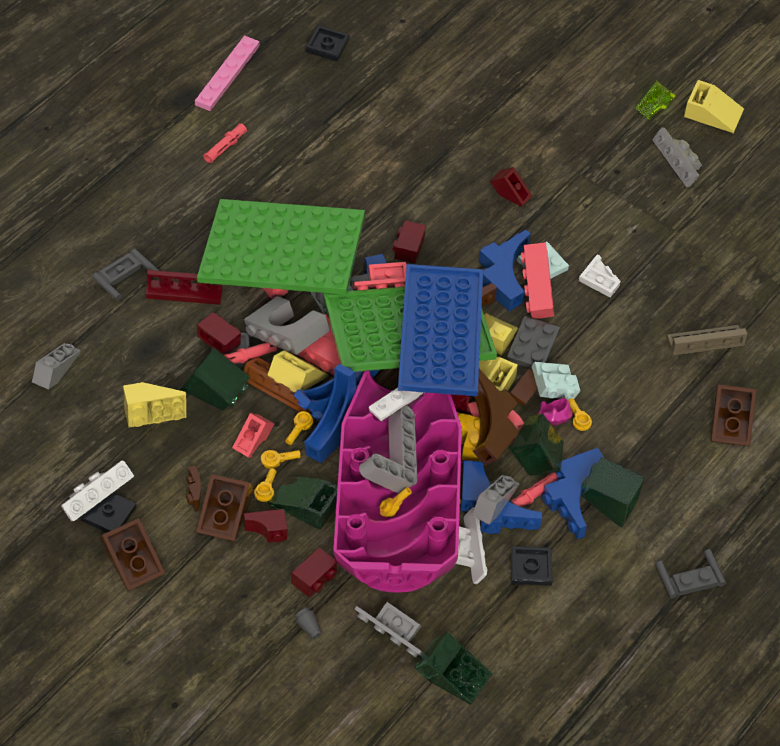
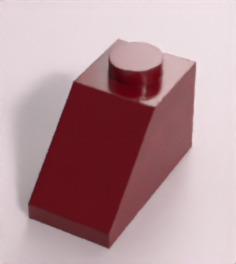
M514 167L499 170L490 180L501 197L520 207L524 206L532 197L531 192Z

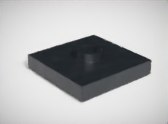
M317 26L305 48V52L338 61L350 39V35Z
M111 493L81 516V521L104 532H110L127 522L136 509V503Z
M511 546V584L552 586L551 548Z

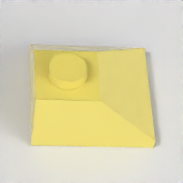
M485 313L484 317L496 352L502 356L519 328Z

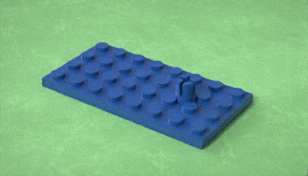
M407 264L398 391L467 396L478 395L483 269Z

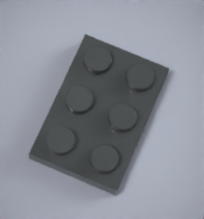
M524 316L506 360L532 369L534 362L546 363L559 334L560 327Z

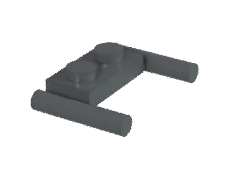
M134 248L130 253L101 271L94 273L92 278L115 300H119L122 295L112 286L141 269V265L147 270H159Z
M711 549L703 552L709 566L674 574L672 578L669 577L663 561L655 563L670 598L717 586L721 587L726 584Z

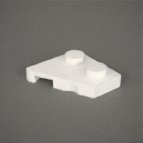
M598 254L579 277L580 282L610 298L619 288L621 282L612 273L609 266H605L602 263L601 257Z

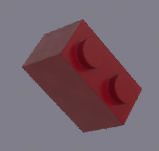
M405 220L403 227L398 229V240H395L393 243L394 259L416 264L425 238L426 225Z
M214 312L197 324V337L222 356L230 354L241 344V332L239 329L227 323L223 317L218 316Z
M319 547L292 572L291 584L310 598L314 593L320 592L328 580H332L336 576L337 560Z

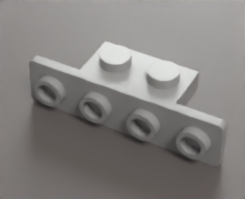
M661 128L654 136L653 142L685 186L690 187L698 178L699 174L696 170H699L702 164L698 160V156L689 148L690 145L686 141L673 139L665 128Z
M388 602L376 618H373L358 606L354 608L359 612L357 617L366 623L369 620L375 623L374 629L382 634L386 631L392 635L390 640L399 646L403 643L408 647L406 651L411 655L417 657L419 654L424 658L426 654L410 643L421 628L420 624Z

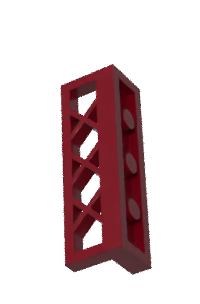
M147 270L146 299L221 305L223 285L191 283V280L197 281L198 274ZM152 277H159L161 280H152ZM171 279H178L179 282H174Z

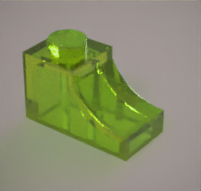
M656 81L635 109L650 120L659 110L666 109L676 95Z

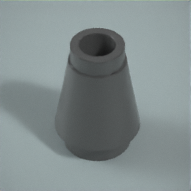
M304 608L295 615L296 623L312 640L322 635L313 610Z

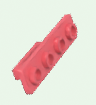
M406 262L369 265L370 281L354 282L352 290L405 287Z

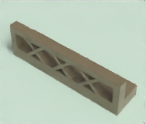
M739 325L668 334L667 341L672 355L744 346L747 331L745 328L740 329Z

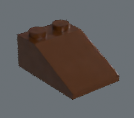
M718 384L711 442L750 447L757 389Z
M211 474L196 533L235 542L244 520V513L247 512L254 486L249 482Z
M139 518L107 532L99 538L109 560L128 591L165 574Z

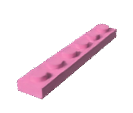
M244 35L195 99V105L211 111L259 48L260 41Z

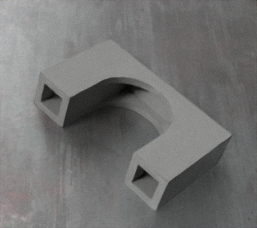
M279 296L244 319L246 331L250 336L295 355L330 331L326 316L314 310L293 324L281 326L294 317L289 300Z

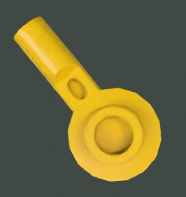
M570 398L568 401L574 414L573 426L580 431L588 430L592 424L590 416L585 411L579 409L574 398Z
M302 411L295 416V427L285 440L288 445L293 444L302 430L312 427L313 418L308 412Z
M268 450L261 455V462L264 467L274 469L280 466V462L300 458V451L279 454L274 450Z
M269 469L265 481L256 487L254 496L257 500L266 502L274 497L272 483L277 473L275 469Z
M406 487L395 498L383 500L380 504V514L384 517H393L399 510L402 501L412 493L411 489Z

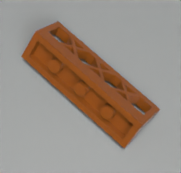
M259 357L246 362L241 376L242 380L299 412L309 411L308 408L305 410L298 405L297 402L299 400L293 396L295 392L268 376L270 363Z

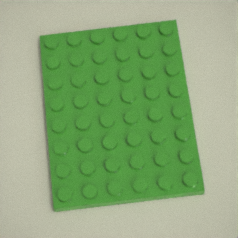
M220 199L197 275L198 283L347 295L365 219V210Z
M405 287L347 291V295L324 293V303L341 365L351 368L354 372L400 367ZM481 309L479 361L495 360L497 352Z

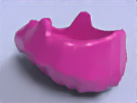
M558 399L549 404H546L545 401L541 402L540 411L535 418V424L538 426H557L566 423L572 417V410L568 399Z

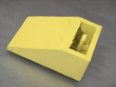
M698 80L687 102L684 117L734 133L744 108L715 85Z
M287 351L274 355L268 372V376L273 378L274 381L289 387L293 392H296L298 389L306 390L329 376L326 372Z
M496 357L495 360L479 361V369L500 392L504 389L507 391L510 389L516 378L517 364L501 357Z
M143 382L123 386L124 410L128 427H140L147 424H157L164 421L186 418V392Z

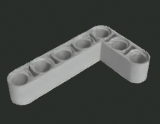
M407 405L391 414L388 418L390 459L379 454H373L359 465V471L364 478L396 493H400L406 487L411 488L417 483L415 415L413 410Z

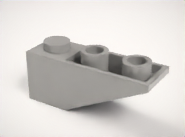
M64 343L38 360L35 365L32 383L48 390L61 380L81 350L74 348L71 344Z
M501 475L479 495L472 516L487 524H491L503 510L520 483L514 481L509 476Z

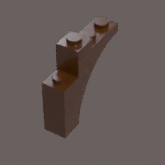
M479 369L478 395L474 396L479 410L480 434L473 452L486 466L497 460L520 432L507 418L518 403L506 389L500 392Z

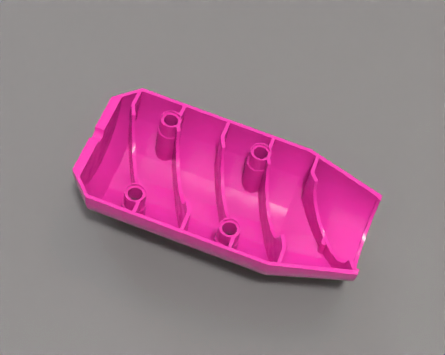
M370 370L363 373L341 427L333 551L339 565L369 587L385 592H409L418 590L448 573L458 559L462 426L451 394L423 393L407 405L413 410L415 415L417 483L410 488L412 493L402 501L399 510L393 517L382 516L380 514L381 502L387 498L393 499L399 493L364 478L359 471V465L373 454H379L390 459L389 416L380 421L369 411V406L392 392V390L377 384L372 379Z

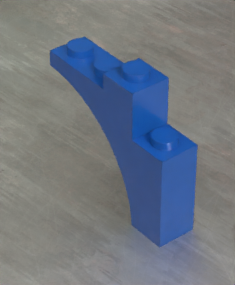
M527 230L517 233L512 239L501 243L500 246L493 242L480 250L479 263L485 268L483 270L482 287L493 283L497 287L496 300L509 312L522 304L525 291L515 278L513 263L524 250V245H529L531 234Z
M341 364L334 368V386L324 415L315 430L304 442L306 455L319 463H322L340 446L342 422L357 389L355 372Z
M379 370L370 371L372 379ZM364 371L355 372L356 388ZM334 378L313 389H298L293 395L299 400L297 402L298 405L305 410L307 408L312 411L311 415L318 421L321 420L330 401Z
M598 448L557 462L554 472L558 480L545 485L542 494L544 504L548 505L551 511H559L560 516L568 523L569 531L574 533L577 539L585 537L587 528L580 509L581 494L590 482L605 474L607 461Z
M463 462L461 511L468 512L472 507H475L479 495L491 485L485 474L482 462ZM508 501L491 524L480 520V530L488 534H500L501 527L540 530L542 512L528 510Z

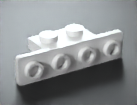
M398 388L369 406V411L382 421L425 392L398 391Z
M120 461L107 472H96L88 478L90 481L85 485L81 483L73 489L74 493L69 496L70 499L63 503L61 507L69 519L75 521L133 478L134 475L126 463Z
M472 507L464 515L465 528L459 527V548L456 564L471 567L473 583L478 584L487 575L480 520L472 516L475 508Z

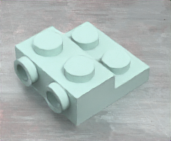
M543 362L533 363L532 370L540 397L566 398L568 400L576 398L580 392V387L576 375H571L569 365Z

